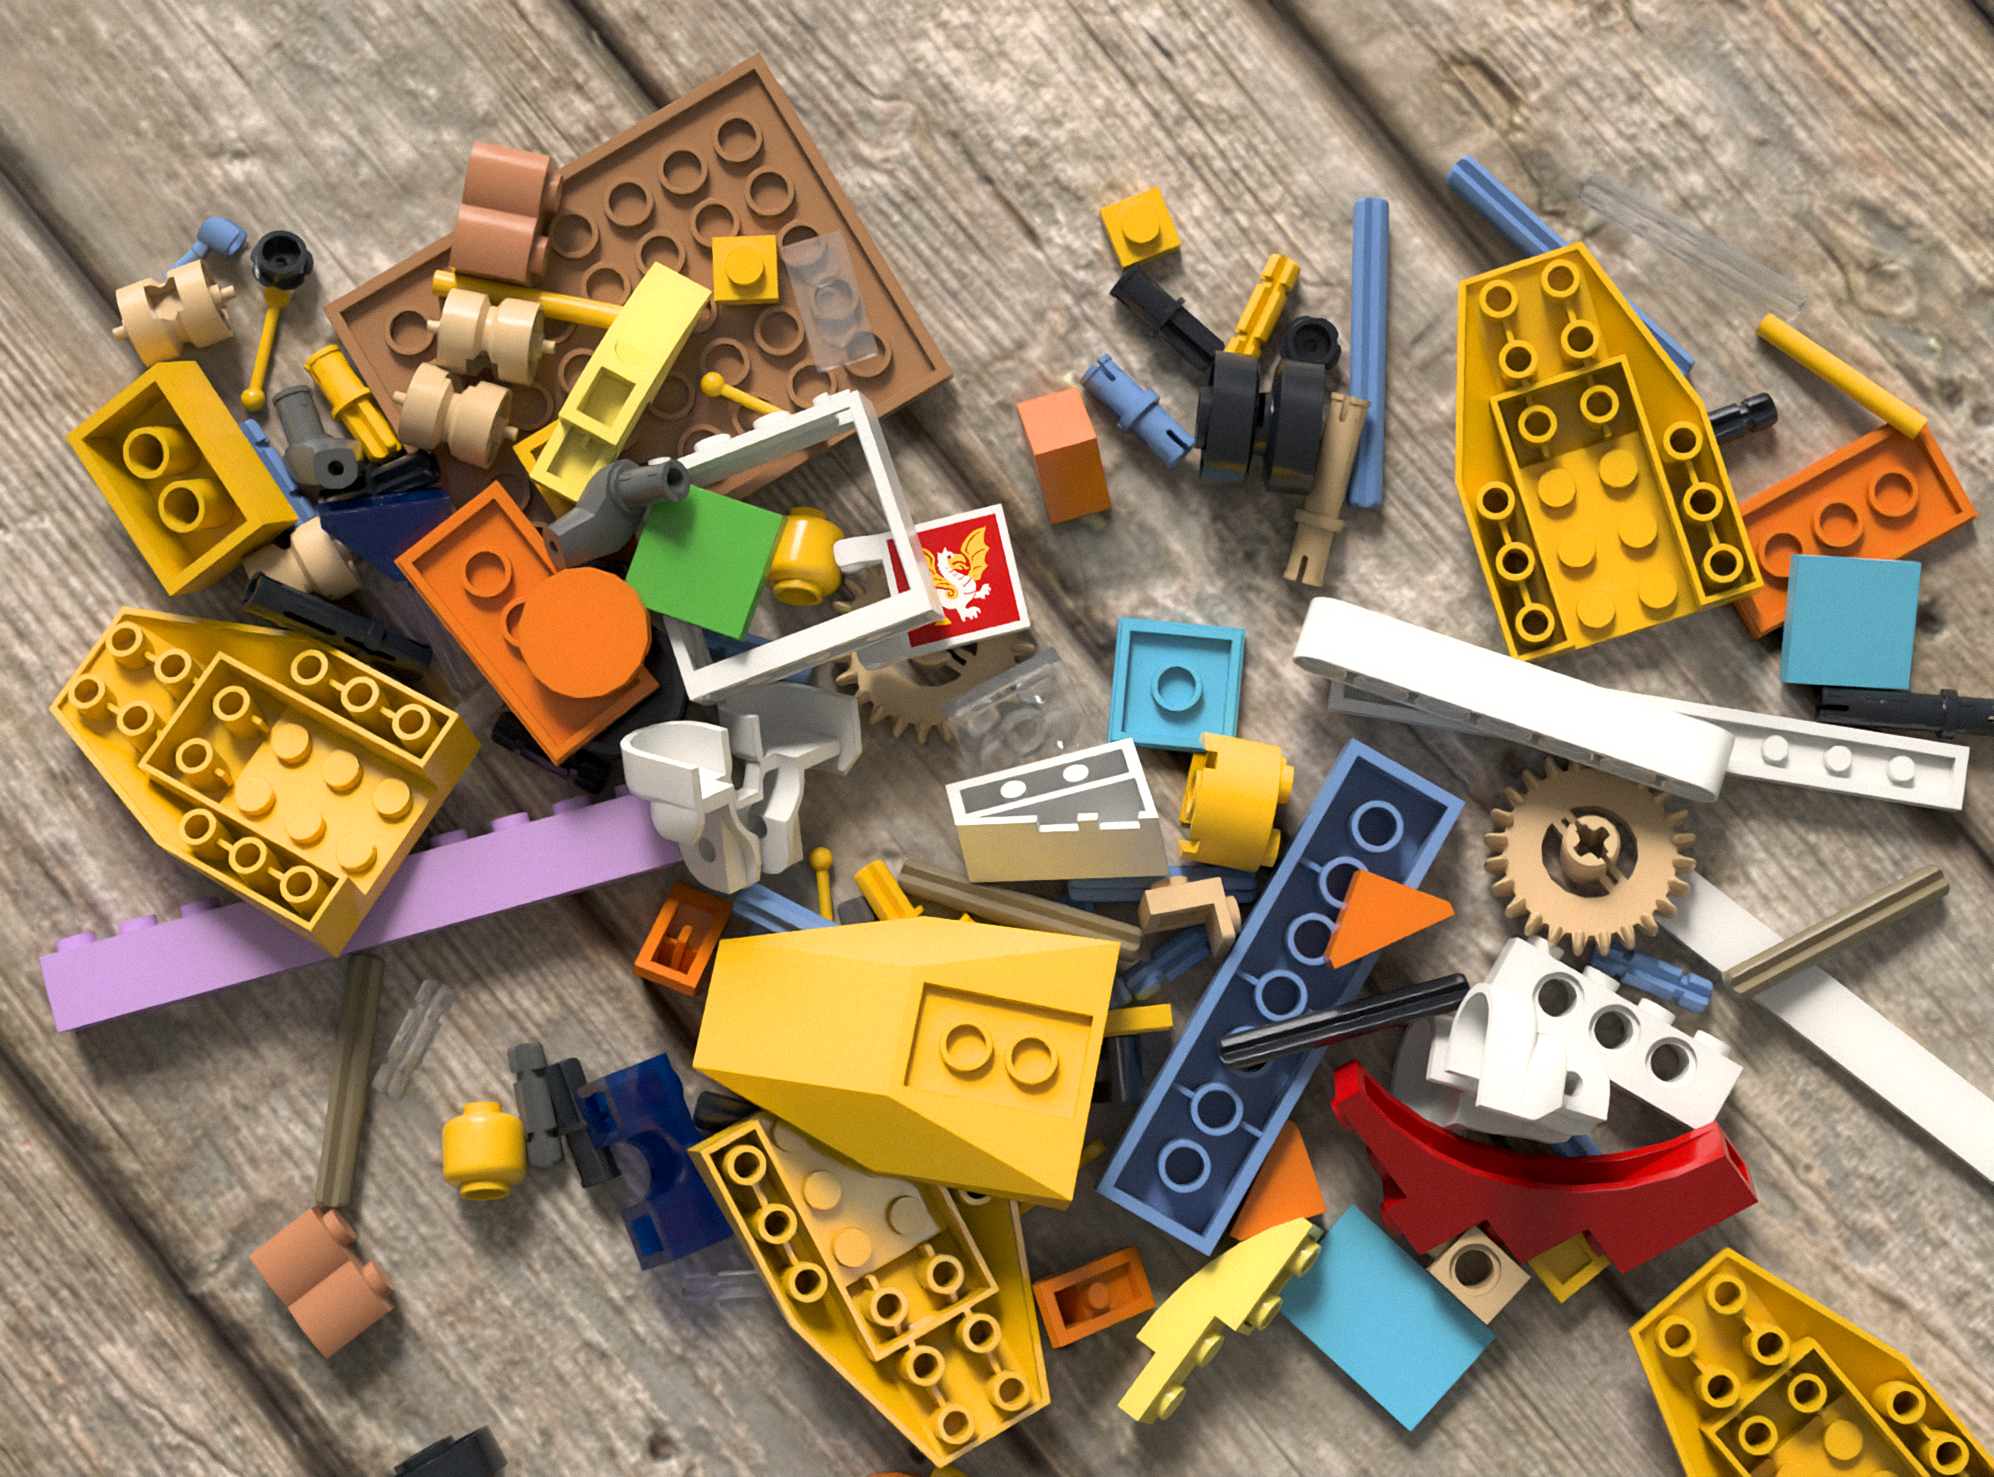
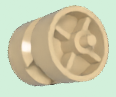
M203 259L193 261L169 270L165 283L159 284L150 277L117 289L116 298L123 326L113 329V334L117 341L129 338L145 366L148 368L152 367L157 362H165L182 356L186 343L190 342L201 349L233 337L232 323L227 311V301L237 297L236 290L233 285L222 289L216 283Z
M452 288L447 296L440 322L428 320L427 333L438 334V367L450 370L456 374L477 376L484 367L491 368L495 380L530 386L534 380L542 353L554 354L556 348L555 341L545 340L544 305L538 302L506 298L496 307L491 305L487 294Z
M424 362L415 372L407 393L395 391L392 398V403L402 406L398 428L400 443L430 451L437 445L442 446L447 442L451 456L457 457L461 462L488 469L494 462L504 438L516 441L519 429L508 426L512 406V390L482 380L474 387L469 386L464 390L460 376L454 375L450 370Z
M322 514L295 528V531L290 534L289 548L283 550L275 544H267L242 558V563L249 579L254 573L261 571L266 576L316 597L322 594L332 601L334 599L340 600L363 587L362 579L352 561L354 558L352 552L362 546L356 535L346 541L342 536L338 537ZM277 623L283 630L288 629V627Z

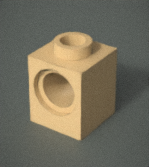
M1476 1226L1427 1251L1430 1257L1421 1266L1486 1325L1490 1323L1531 1278ZM1479 1250L1486 1259V1272L1484 1276L1474 1284H1461L1455 1274V1265L1458 1258L1466 1251Z

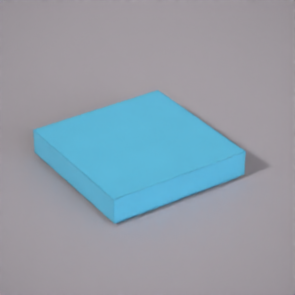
M1791 554L1779 680L1785 683L1909 690L1922 563L1902 560Z
M1119 617L1107 744L1132 738L1136 748L1206 754L1207 750L1203 748L1198 740L1202 732L1236 738L1246 629Z

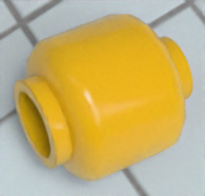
M797 507L791 509L788 516H784L788 521L765 586L773 590L774 598L780 602L795 606H814L820 604L823 601V597L837 591L842 581L843 571L836 563L833 547L837 541L846 539L838 526L827 520V515L823 511L810 507Z
M474 1102L464 1105L463 1115L449 1120L443 1126L442 1164L444 1181L451 1187L459 1189L460 1197L467 1200H495L511 1195V1187L522 1182L527 1170L526 1137L523 1122L513 1115L502 1113V1104L497 1102Z

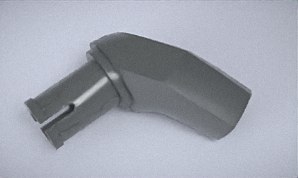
M307 385L292 386L273 396L272 403L274 407L276 406L289 444L282 459L294 481L331 490L343 489L351 485L363 472L364 454L361 441L333 438V436L325 434L313 400L311 387L309 388Z
M622 459L598 470L588 481L575 508L542 529L544 545L553 564L563 570L619 551L630 540L641 523L647 506L665 502L674 503L686 499L691 485L686 467L678 460H669L661 464L640 467L629 459Z

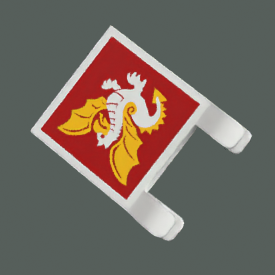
M1002 504L914 525L946 618L856 652L858 660L865 670L874 671L907 659L1031 629ZM891 531L877 535L847 538L834 544L833 551L836 563L844 573H855L883 562L891 597L910 590Z

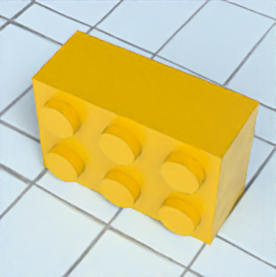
M196 361L157 362L65 436L170 597L210 589L241 565L242 558L267 545L300 519Z

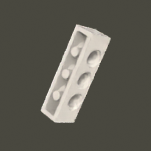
M1535 934L1529 936L1526 941L1519 937L1508 938L1483 983L1527 996L1535 1006L1538 1032L1557 1037L1562 1042L1578 1043L1592 1050L1604 1064L1611 1086L1687 1130L1693 1131L1714 1121L1744 1068L1728 1059L1732 1050L1730 1046L1701 1030L1696 1032L1694 1038L1671 1026L1676 1018L1673 1013L1646 998H1642L1638 1006L1615 994L1620 986L1619 982L1586 965L1582 974L1560 962L1564 954L1562 949L1557 946L1553 949L1549 948L1548 941ZM1551 979L1561 982L1568 992L1566 1008L1563 1012L1553 1017L1542 1010L1538 1001L1541 987ZM1610 1011L1621 1019L1624 1033L1621 1041L1616 1046L1607 1049L1597 1041L1594 1029L1598 1018ZM1668 1044L1678 1054L1679 1067L1673 1077L1662 1081L1652 1071L1651 1057L1658 1047Z

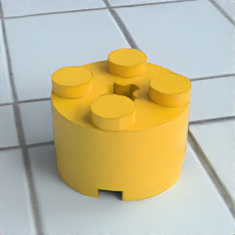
M1202 732L1198 740L1203 748L1207 750V753L1194 752L1190 763L1179 822L1191 824L1188 836L1190 841L1177 839L1178 858L1253 873L1259 869L1260 865L1273 867L1280 844V830L1273 828L1277 803L1284 805L1288 803L1292 790L1294 767L1286 765L1287 759L1282 757L1279 746Z

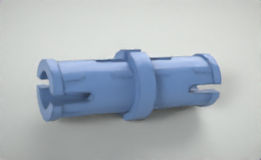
M1104 354L1097 361L1099 366L1097 367L1093 364L1082 376L1079 384L1083 388H1087L1119 419L1117 427L1125 434L1133 432L1165 463L1169 470H1172L1180 463L1178 460L1180 457L1184 459L1193 450L1194 436H1191L1158 404L1160 397L1152 389L1145 392L1112 361V357Z

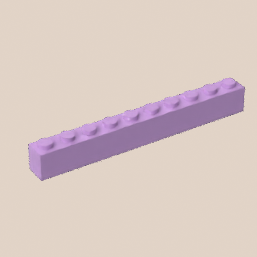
M627 784L614 788L617 798L592 805L590 795L555 803L552 805L555 813L554 816L530 822L528 812L493 820L490 822L493 832L468 839L466 829L440 834L428 839L431 847L430 850L406 856L337 959L670 868L685 862L682 858L679 844L663 838L656 830L651 819L650 802L634 796L629 791ZM218 897L181 906L180 910L183 918L158 924L156 915L143 916L119 923L120 935L96 941L94 932L66 937L55 941L58 952L38 957L58 1033L83 1030L333 961L336 958L246 901L220 907Z

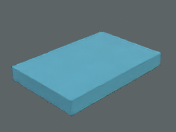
M1351 1203L1316 1242L1322 1249L1312 1267L1301 1278L1292 1275L1278 1296L1283 1299V1304L1279 1311L1411 1432L1496 1338V1335Z

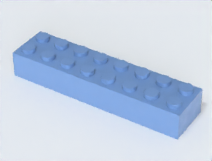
M1354 738L1344 744L1242 923L1241 933L1235 936V941L1228 955L1224 956L1097 1178L1093 1186L1096 1192L1205 1255L1210 1256L1329 1046L1319 1047L1234 1071L1224 1070L1219 1059L1216 1047L1217 1040L1229 1034L1354 1001L1384 947L1336 969H1328L1323 959L1354 872L1362 869L1417 890L1466 802Z

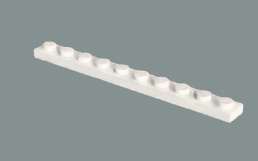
M1331 680L1327 711L1509 740ZM1607 689L1718 726L1732 733L1735 737V743L1725 773L1727 776L1950 812L1962 810L1970 747Z

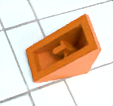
M1075 387L1016 404L1050 526L1110 510L1112 507L1097 438L1078 388Z
M1357 870L1353 874L1323 959L1328 969L1339 968L1455 915L1448 901L1368 871Z
M675 881L634 963L632 974L692 997L700 996L718 951L719 942L723 938L732 915L733 903Z
M1286 1120L1225 1229L1229 1236L1243 1241L1272 1227L1301 1217L1306 1219L1327 1211L1297 1123Z

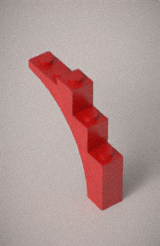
M1356 1058L1333 1070L1336 1097L1331 1100V1106L1343 1129L1349 1134L1357 1131L1367 1144L1366 1151L1369 1160L1382 1178L1384 1202L1379 1204L1381 1216L1391 1233L1397 1238L1404 1235L1419 1255L1482 1223L1490 1240L1498 1247L1505 1244L1520 1265L1582 1232L1592 1251L1598 1257L1607 1254L1619 1272L1623 1274L1758 1203L1749 1166L1717 1121H1713L1672 1140L1621 1153L1574 1157L1518 1153L1469 1140L1426 1120L1388 1093Z

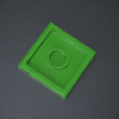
M690 485V491L686 499L674 503L665 502L652 505L625 581L638 591L647 610L744 643L788 519L783 515Z

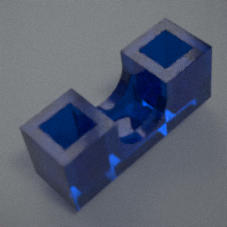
M667 1053L573 1089L584 1121L586 1120L587 1129L595 1150L613 1143L623 1142L636 1147L648 1162L651 1181L647 1194L638 1203L619 1211L642 1271L678 1260L735 1235L686 1151L704 1141V1139L695 1128L683 1097L684 1091L681 1079L672 1069Z

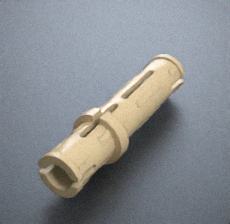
M1332 392L1330 397L1332 400L1318 449L1310 494L1305 498L1303 509L1296 508L1293 521L1299 522L1287 570L1284 571L1283 575L1284 578L1302 581V583L1318 587L1323 586V576L1335 532L1342 533L1345 521L1339 519L1366 414L1371 405L1370 401Z

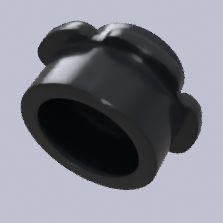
M277 230L265 234L258 241L250 255V259L254 263L251 269L252 275L265 287L272 286L282 291L294 290L303 285L305 275H310L313 271L314 260L312 254L307 250L304 241L298 235L289 231ZM285 262L287 266L281 268L275 263Z
M1306 315L1295 318L1287 325V334L1279 341V354L1281 358L1324 362L1325 370H1330L1337 364L1341 355V346L1337 344L1339 333L1330 321ZM1307 341H1313L1316 344V350L1308 352L1305 350L1304 344Z

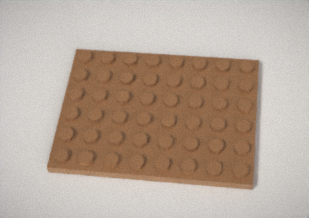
M757 52L554 172V174L563 175V188L557 212H546L541 236L550 237L551 240L548 263L544 275H533L530 288L624 306L653 264L658 262L712 291L710 300L652 404L648 403L616 461L629 459L638 466L644 467L649 466L648 461L655 458L671 457L672 460H677L695 453L694 445L708 437L729 434L731 438L754 430L753 423L765 415L721 395L709 397L702 392L700 387L701 379L710 372L719 373L724 378L725 384L784 411H789L791 414L814 407L813 399L825 392L829 395H834L849 389L850 393L858 390L873 403L879 422L954 378L952 370L760 52ZM454 231L322 308L397 436L402 406L392 403L395 391L407 393L412 378L422 363L425 362L438 366V334L427 333L426 329L428 320L440 322L447 298L432 295V283L436 270L454 273L449 267ZM776 235L780 303L716 305L714 301L712 237ZM545 317V340L555 341L556 348L554 354L542 353L534 380L530 386L495 380L491 368L484 367L477 376L454 373V375L460 376L464 390L469 386L474 387L482 380L511 389L512 406L508 426L518 428L519 433L516 441L504 438L494 462L488 469L461 462L457 457L451 456L447 442L442 446L437 445L433 450H430L438 458L442 477L438 483L428 488L447 519L497 480L543 537L542 529L557 519L534 482L530 481L529 474L512 447L559 419L558 414L608 329ZM853 429L702 487V489L745 502L858 435L857 431ZM403 444L408 454L420 449ZM635 532L619 551L596 559L624 561L628 563L630 568L638 546Z

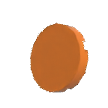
M593 567L564 569L542 581L526 600L518 625L520 651L531 673L550 690L579 699L607 696L628 685L643 665L652 642L650 614L638 591L617 575Z

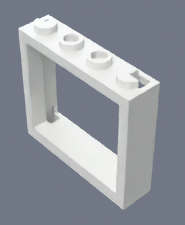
M849 389L834 395H829L825 392L813 399L814 407L790 415L789 411H779L765 415L753 423L754 430L731 438L729 434L708 437L694 445L695 453L677 460L686 467L690 476V484L702 488L856 429L910 590L714 664L700 627L662 615L689 700L708 707L946 618L873 403L858 390L850 393ZM671 457L655 458L649 460L648 464H661L672 459ZM652 505L647 506L643 519L635 531L638 543Z

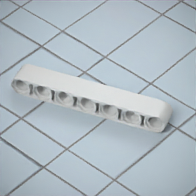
M1316 597L1311 600L1292 657L1294 664L1317 676L1693 801L1715 802L1718 800L1735 743L1733 734L1718 726L1332 598Z

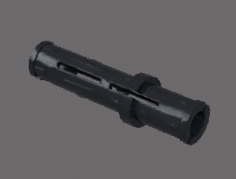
M261 571L253 574L242 595V610L258 614L293 629L302 635L309 636L348 653V656L365 665L372 663L407 678L409 682L418 683L426 674L431 663L433 650H431L432 647L430 645L422 644L385 628L384 621L381 618L371 614L362 618L316 596L268 577Z
M1819 685L1817 689L1816 700H1821L1823 704L1842 705L1841 707L1815 705V722L1928 731L1935 732L1936 737L1939 739L1950 740L1954 738L1955 734L1994 737V719H1988L1990 716H1994V699L1961 697L1958 696L1957 690L1941 689L1938 695L1832 687L1828 685Z

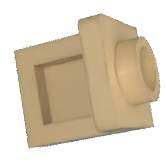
M1173 876L1153 883L1150 886L1151 890L1144 892L1137 909L1141 930L1144 935L1205 923L1212 954L1216 958L1228 955L1235 941V934L1241 933V917L1237 901L1234 896H1225L1221 877L1189 882L1186 876Z

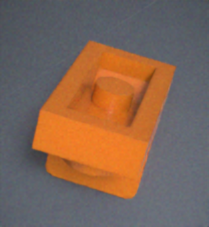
M1136 1245L1117 1249L1073 1268L1041 1275L1032 1285L1053 1349L1065 1346L1156 1307Z

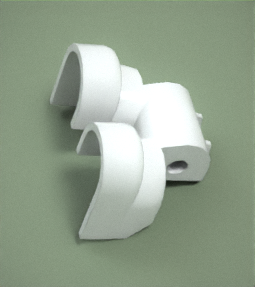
M776 681L716 703L719 726L696 721H670L636 729L626 735L620 742L626 784L634 796L650 802L651 819L656 830L663 838L679 844L685 864L701 884L726 894H731L740 889H747L760 880L761 871L766 874H779L792 864L803 860L798 810L804 794V770L814 769L841 776L847 775L863 752L857 697L800 683ZM731 754L745 759L743 788L736 791L730 777L732 773Z
M1477 983L1466 994L1455 1018L1441 1014L1409 1023L1398 1046L1389 1093L1426 1120L1467 1138V1131L1470 1129L1488 1134L1520 1137L1546 1144L1565 1143L1572 1136L1586 1135L1598 1123L1607 1120L1610 1082L1604 1064L1592 1050L1578 1043L1562 1042L1557 1037L1538 1032L1535 1006L1527 996L1488 983Z

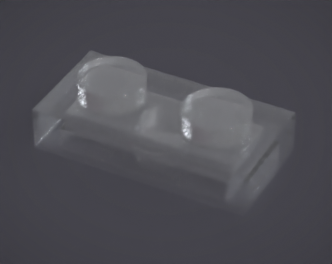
M842 229L781 247L818 373L879 355Z

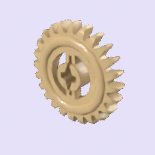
M875 565L865 569L869 578L866 584L852 578H846L844 581L845 585L854 595L855 600L854 602L834 601L832 603L833 609L839 614L844 615L890 598L891 594L885 568L882 569ZM1029 618L1031 627H1033L1034 620ZM1023 630L977 642L975 656L960 646L948 649L966 662L964 666L954 660L952 655L946 650L910 659L914 665L923 669L937 670L948 666L961 675L956 680L941 686H919L903 679L892 666L874 671L865 670L858 660L856 651L831 660V662L849 664V669L836 678L835 684L839 687L859 686L858 691L854 695V697H857L858 708L870 702L874 704L868 721L870 726H876L886 717L891 716L893 717V738H899L908 725L913 724L915 725L918 743L924 744L927 741L931 727L937 726L943 740L946 743H950L953 739L954 723L960 722L970 735H976V713L980 712L990 720L998 721L999 713L992 700L995 697L1009 702L1017 700L1016 693L1006 681L1008 678L1027 679L1029 677L1028 670L1016 663L1014 659L1015 657L1034 653L1035 646L1017 639V634L1026 631Z
M1547 756L1544 762L1546 779L1543 781L1536 777L1529 769H1524L1521 778L1527 793L1523 794L1511 787H1506L1503 791V797L1512 809V812L1493 809L1490 813L1491 821L1503 830L1504 833H1487L1483 840L1488 848L1502 853L1499 856L1488 858L1484 863V869L1489 873L1505 876L1493 884L1491 888L1492 895L1496 897H1514L1512 902L1506 907L1505 916L1507 918H1516L1527 914L1529 918L1524 929L1526 936H1532L1542 928L1548 929V947L1551 949L1558 946L1564 937L1571 938L1572 950L1576 956H1580L1583 953L1587 940H1593L1599 953L1607 956L1610 951L1612 937H1617L1625 948L1633 949L1636 943L1635 928H1638L1648 936H1656L1659 928L1653 914L1668 919L1674 918L1677 915V907L1666 896L1684 897L1690 892L1689 884L1681 881L1675 875L1690 873L1694 871L1697 865L1695 859L1678 854V852L1688 849L1695 843V834L1674 831L1685 822L1688 810L1681 808L1666 812L1665 807L1671 801L1673 794L1664 791L1652 794L1649 792L1650 786L1593 767L1585 768L1583 764L1569 760L1568 770L1563 772L1551 756ZM1592 810L1614 817L1627 828L1635 843L1637 858L1633 875L1628 880L1616 867L1621 844L1620 835L1615 826L1607 819L1595 815L1582 816L1577 819L1573 812ZM1551 828L1562 840L1560 865L1564 873L1571 880L1582 885L1598 884L1605 892V896L1584 898L1566 892L1551 880L1542 858V845L1546 833ZM1580 841H1583L1589 847L1599 842L1603 846L1600 859L1591 852L1582 857L1579 856ZM1610 877L1616 885H1613L1608 878Z

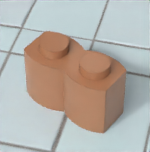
M474 141L464 183L462 204L451 247L449 267L454 273L530 288L534 274L544 275L548 263L551 240L550 237L541 236L546 212H557L563 188V175L554 174L555 164L551 156Z
M318 1204L260 1246L249 1257L269 1287L288 1307L309 1340L328 1359L396 1307L389 1296L396 1288L388 1274L375 1260L365 1264L357 1255L351 1245L357 1239V1236L343 1215L335 1208L327 1213Z

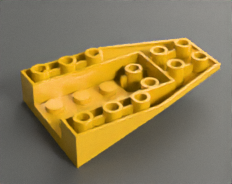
M1580 241L1458 281L1455 485L1508 657L1535 665L1758 595L1764 587V583L1704 402L1583 242Z
M126 606L121 608L49 707L51 713L164 851L336 959L482 747L459 714L309 636L287 630Z
M928 916L720 940L692 1068L872 1172L1066 1211L1073 1199L1121 942Z
M764 1109L754 1112L686 1150L789 1327L937 1468H942L1051 1403L1017 1201L872 1172Z
M1726 1246L1627 1330L1686 1477H1994V1459L1905 1355Z

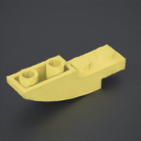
M658 262L653 264L607 331L558 414L560 421L529 474L530 481L576 505L592 476L598 470L616 461L648 403L652 404L710 300L712 291Z
M1303 1217L1272 1227L1237 1244L1212 1260L1188 1279L1154 1313L1136 1337L1156 1353L1117 1406L1138 1422L1153 1425L1158 1417L1163 1421L1166 1420L1182 1402L1187 1391L1182 1386V1383L1197 1364L1201 1368L1205 1367L1221 1348L1225 1336L1219 1332L1225 1324L1234 1331L1248 1336L1255 1327L1262 1331L1270 1324L1283 1304V1299L1278 1295L1292 1275L1301 1278L1318 1258L1322 1247L1316 1242L1324 1231Z

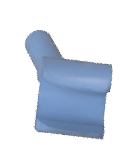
M222 217L208 218L203 222L198 231V241L169 270L199 259H206L212 250L226 260H229L243 246L247 238V232L229 219ZM168 271L163 274L165 279Z

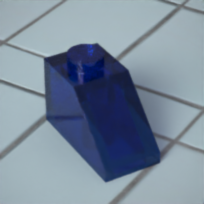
M444 486L315 504L321 529L394 582L407 581V586L415 589L414 586L395 564L394 560L453 515L451 499Z

